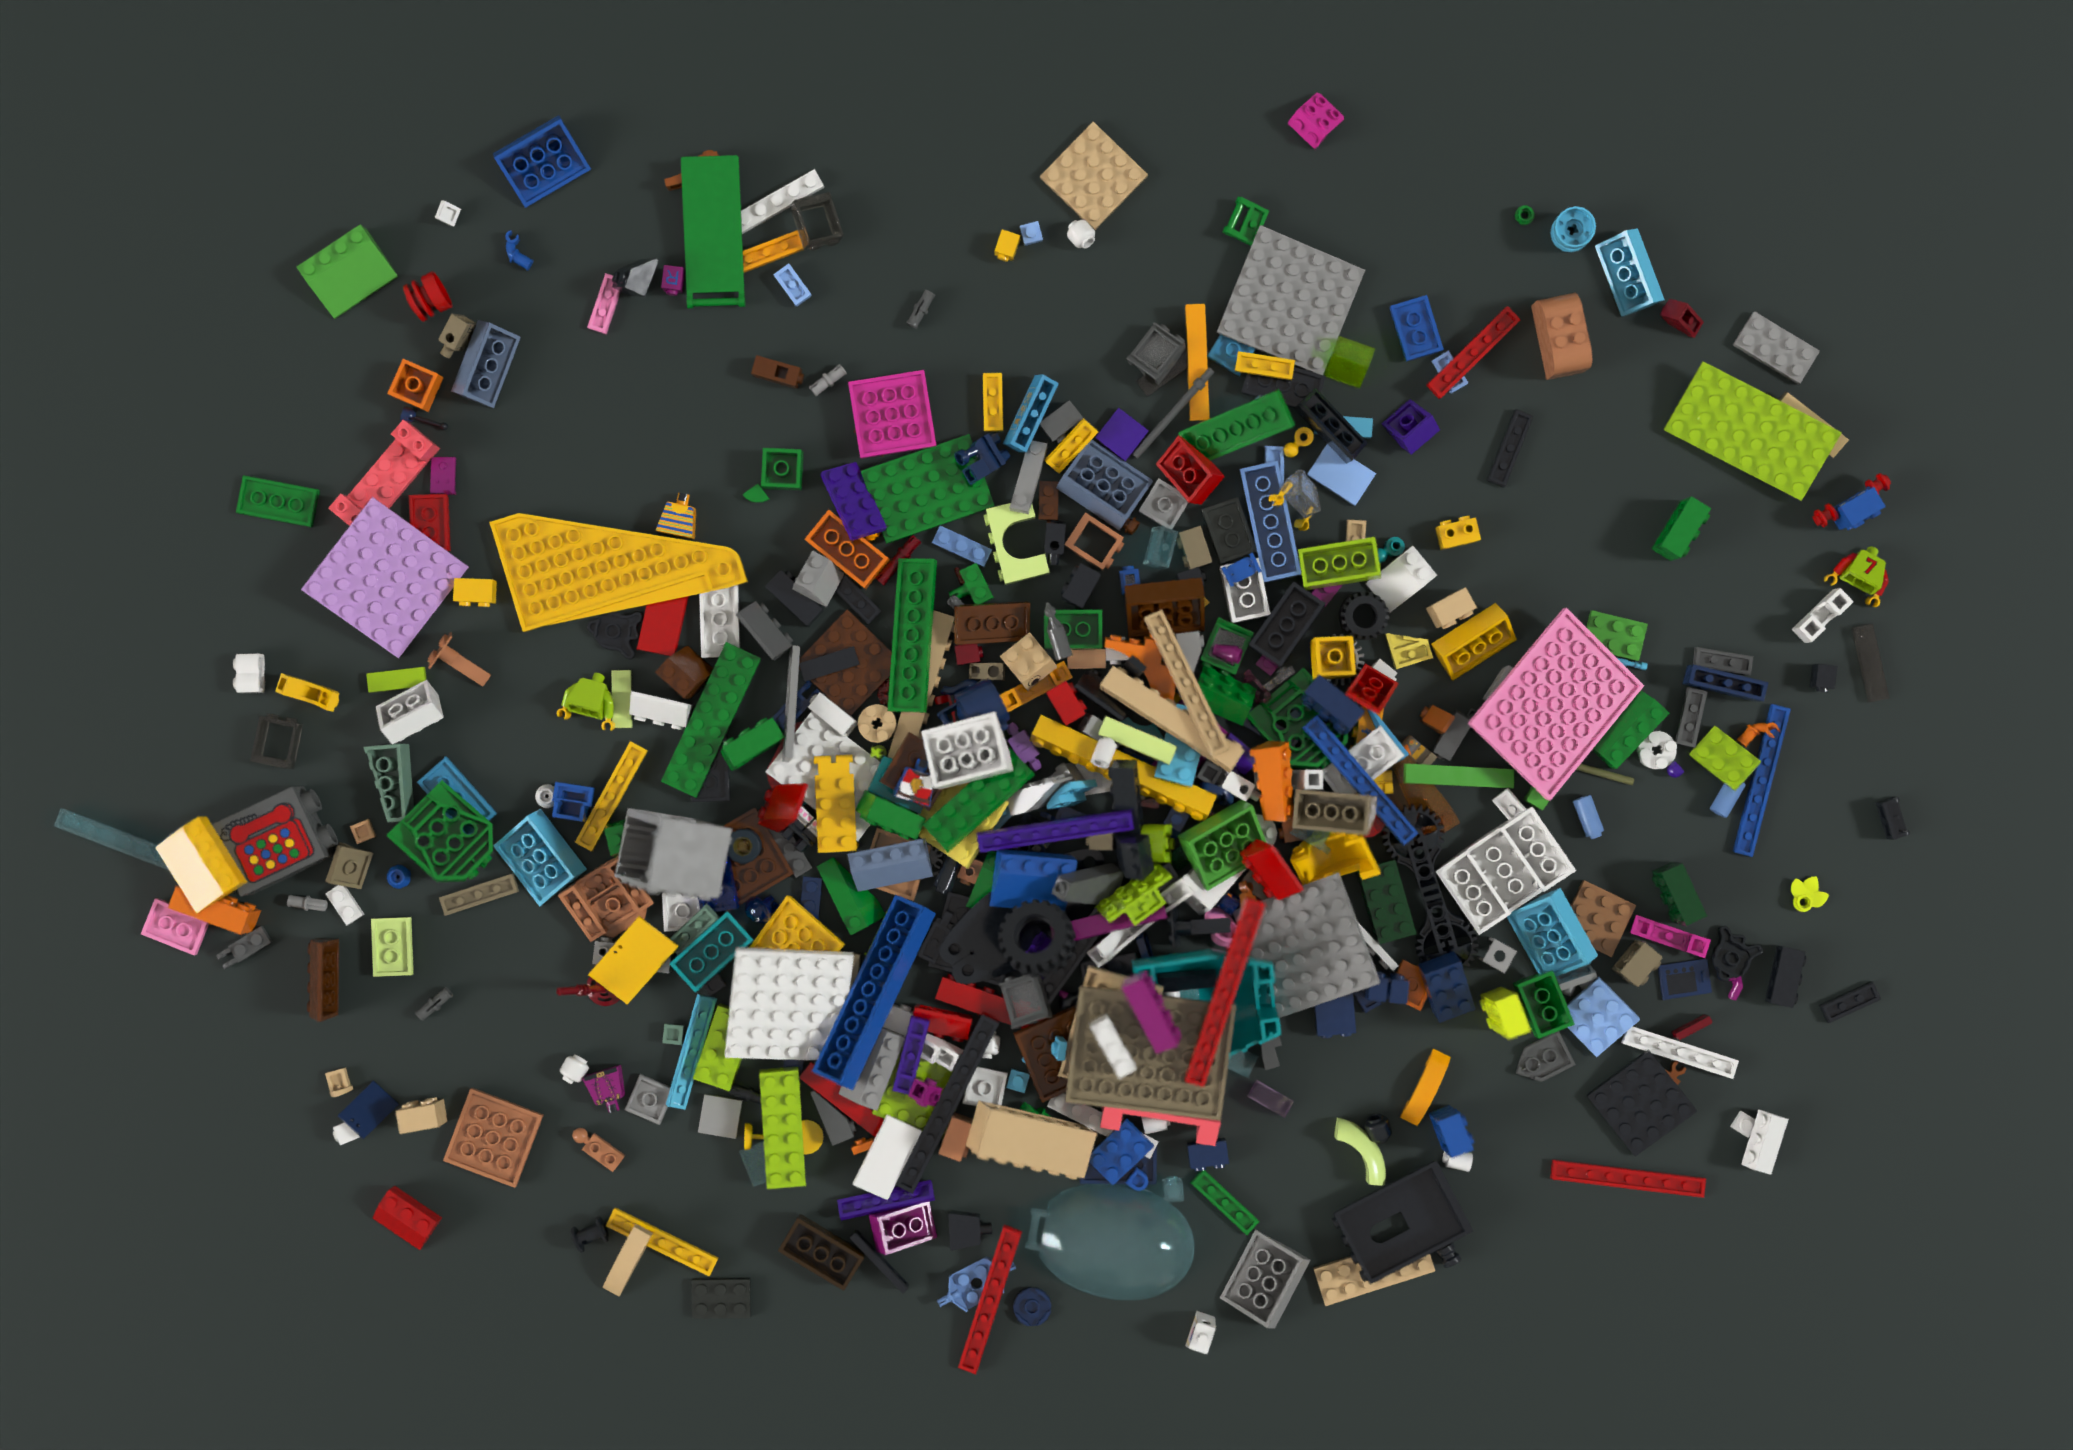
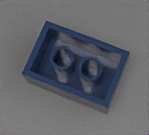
M1320 674L1306 689L1301 698L1303 700L1302 704L1309 710L1314 709L1321 720L1330 722L1333 725L1332 728L1340 735L1343 733L1346 736L1365 712Z
M1454 951L1418 964L1432 1011L1439 1023L1475 1010L1462 963Z

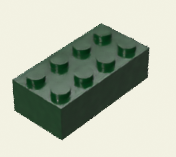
M1395 859L1377 863L1381 873L1377 876L1362 880L1359 874L1360 870L1356 871L1375 941L1379 945L1416 934Z

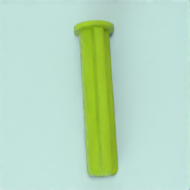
M881 745L871 748L870 756L872 758L881 760L883 755H887L885 747Z

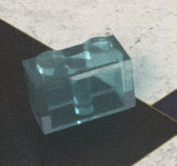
M1164 526L1153 527L1143 564L1159 570L1168 569L1178 531Z

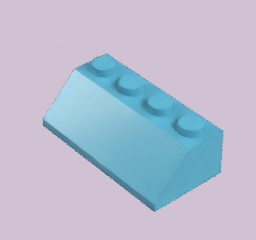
M1638 228L1626 230L1595 245L1621 317L1665 300Z

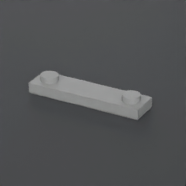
M1032 440L1023 459L1010 504V511L1029 514L1048 449V443Z

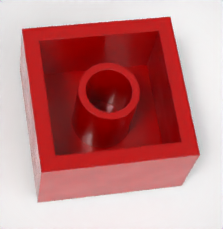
M1067 681L1046 692L1065 726L1086 714L1084 711L1087 709L1082 699L1077 700L1074 695L1077 691L1072 682L1068 684Z

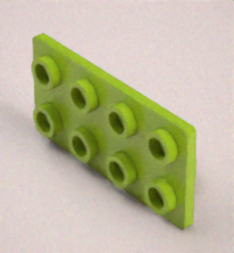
M1159 863L1153 864L1154 870L1144 880L1131 879L1129 883L1116 889L1115 893L1102 899L1095 908L1109 923L1125 912L1132 924L1136 926L1166 904L1157 888L1172 878L1171 874Z

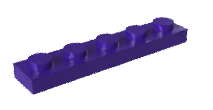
M927 1180L919 1182L913 1194L900 1187H895L888 1200L873 1193L839 1199L837 1202L840 1219L846 1220L934 1201L935 1196L932 1181Z

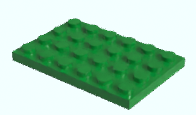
M970 434L936 445L937 447L927 448L861 471L866 488L872 494L887 526L886 530L882 531L886 544L995 507L985 477L970 486L962 472L963 469L978 461L976 456L969 458V462L964 466L959 465L955 459V452L961 449L966 451L971 447L972 440Z

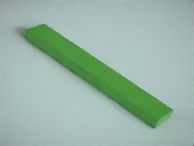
M1404 764L1403 783L1513 789L1514 769Z

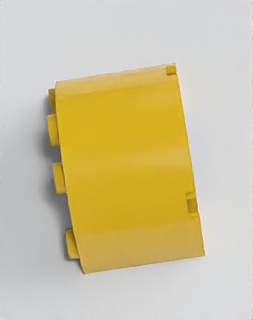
M1315 830L1310 837L1293 849L1290 858L1302 885L1336 873L1342 876L1360 870L1359 874L1362 880L1381 874L1364 836L1359 834Z

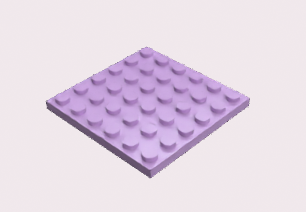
M372 496L301 590L399 658L452 590L454 578H461L469 566Z

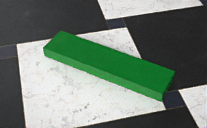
M1206 1170L1200 1171L1190 1182L1244 1234L1248 1235L1260 1222Z

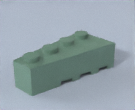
M409 744L363 747L370 761L369 766L376 780L374 782L381 796L380 801L387 822H400L414 808Z

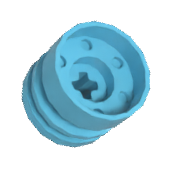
M1576 206L1567 208L1559 214L1552 224L1550 232L1552 242L1564 252L1579 251L1590 242L1595 234V218L1585 208ZM1571 227L1574 228V230H1573L1574 234H1573V235H1570V234H1569V233H1570L1569 229H1570Z

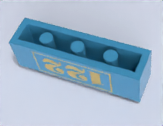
M1043 374L1034 376L1003 442L1004 445L1017 452H1027L1056 391L1058 382Z

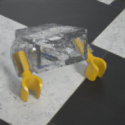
M1297 470L1285 480L1279 489V493L1271 494L1268 500L1275 501L1273 506L1282 505L1284 503L1283 496H1285V499L1303 516V519L1295 520L1294 527L1298 528L1299 531H1306L1309 528L1308 520L1315 513L1321 511L1316 485L1307 477L1304 470Z

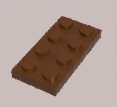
M1028 601L955 605L954 643L956 645L1019 641L1030 632V602Z

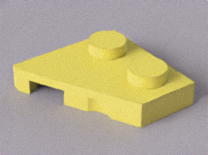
M1391 633L1384 634L1395 669L1433 658L1428 639Z

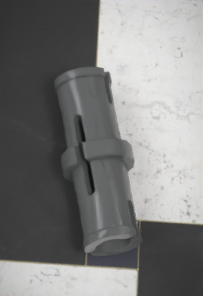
M926 289L924 290L919 302L914 305L915 309L906 322L909 326L915 329L918 328L924 314L927 315V309L936 296L935 294Z
M444 987L442 991L434 997H430L428 1002L415 1012L417 1017L424 1021L435 1010H440V1006L453 997L452 992L447 987Z

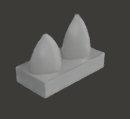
M1588 964L1556 976L1562 993L1571 997L1577 985L1584 990L1594 979H1597V974L1592 966Z

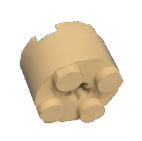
M875 704L868 706L861 712L858 718L859 732L870 742H885L892 738L896 731V716L893 712L888 711V708L884 705ZM880 718V722L883 723L882 727L875 729L873 721H877Z

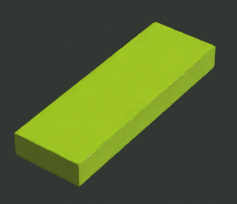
M425 667L366 673L368 693L412 688L427 680Z

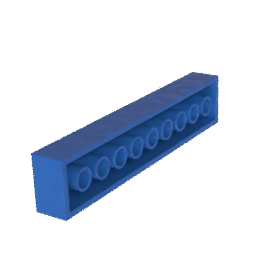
M898 895L894 896L812 1072L850 1090L854 1089L936 915L935 912Z

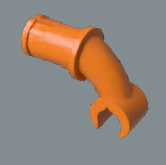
M1775 723L1748 724V728L1736 740L1746 748L1761 732H1766L1770 738H1775L1770 733V730L1776 729L1780 732V729Z

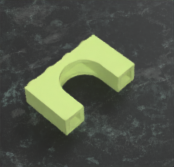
M1011 503L986 509L987 514L983 515L986 526L990 525L991 533H988L990 543L995 544L996 547L993 555L995 563H1000L1001 570H998L1000 582L1004 581L1005 585L1050 574L1045 554L1026 559H1017L1009 555L1003 547L1004 533L1011 525L1035 519L1033 505H1031L1029 514L1010 511Z

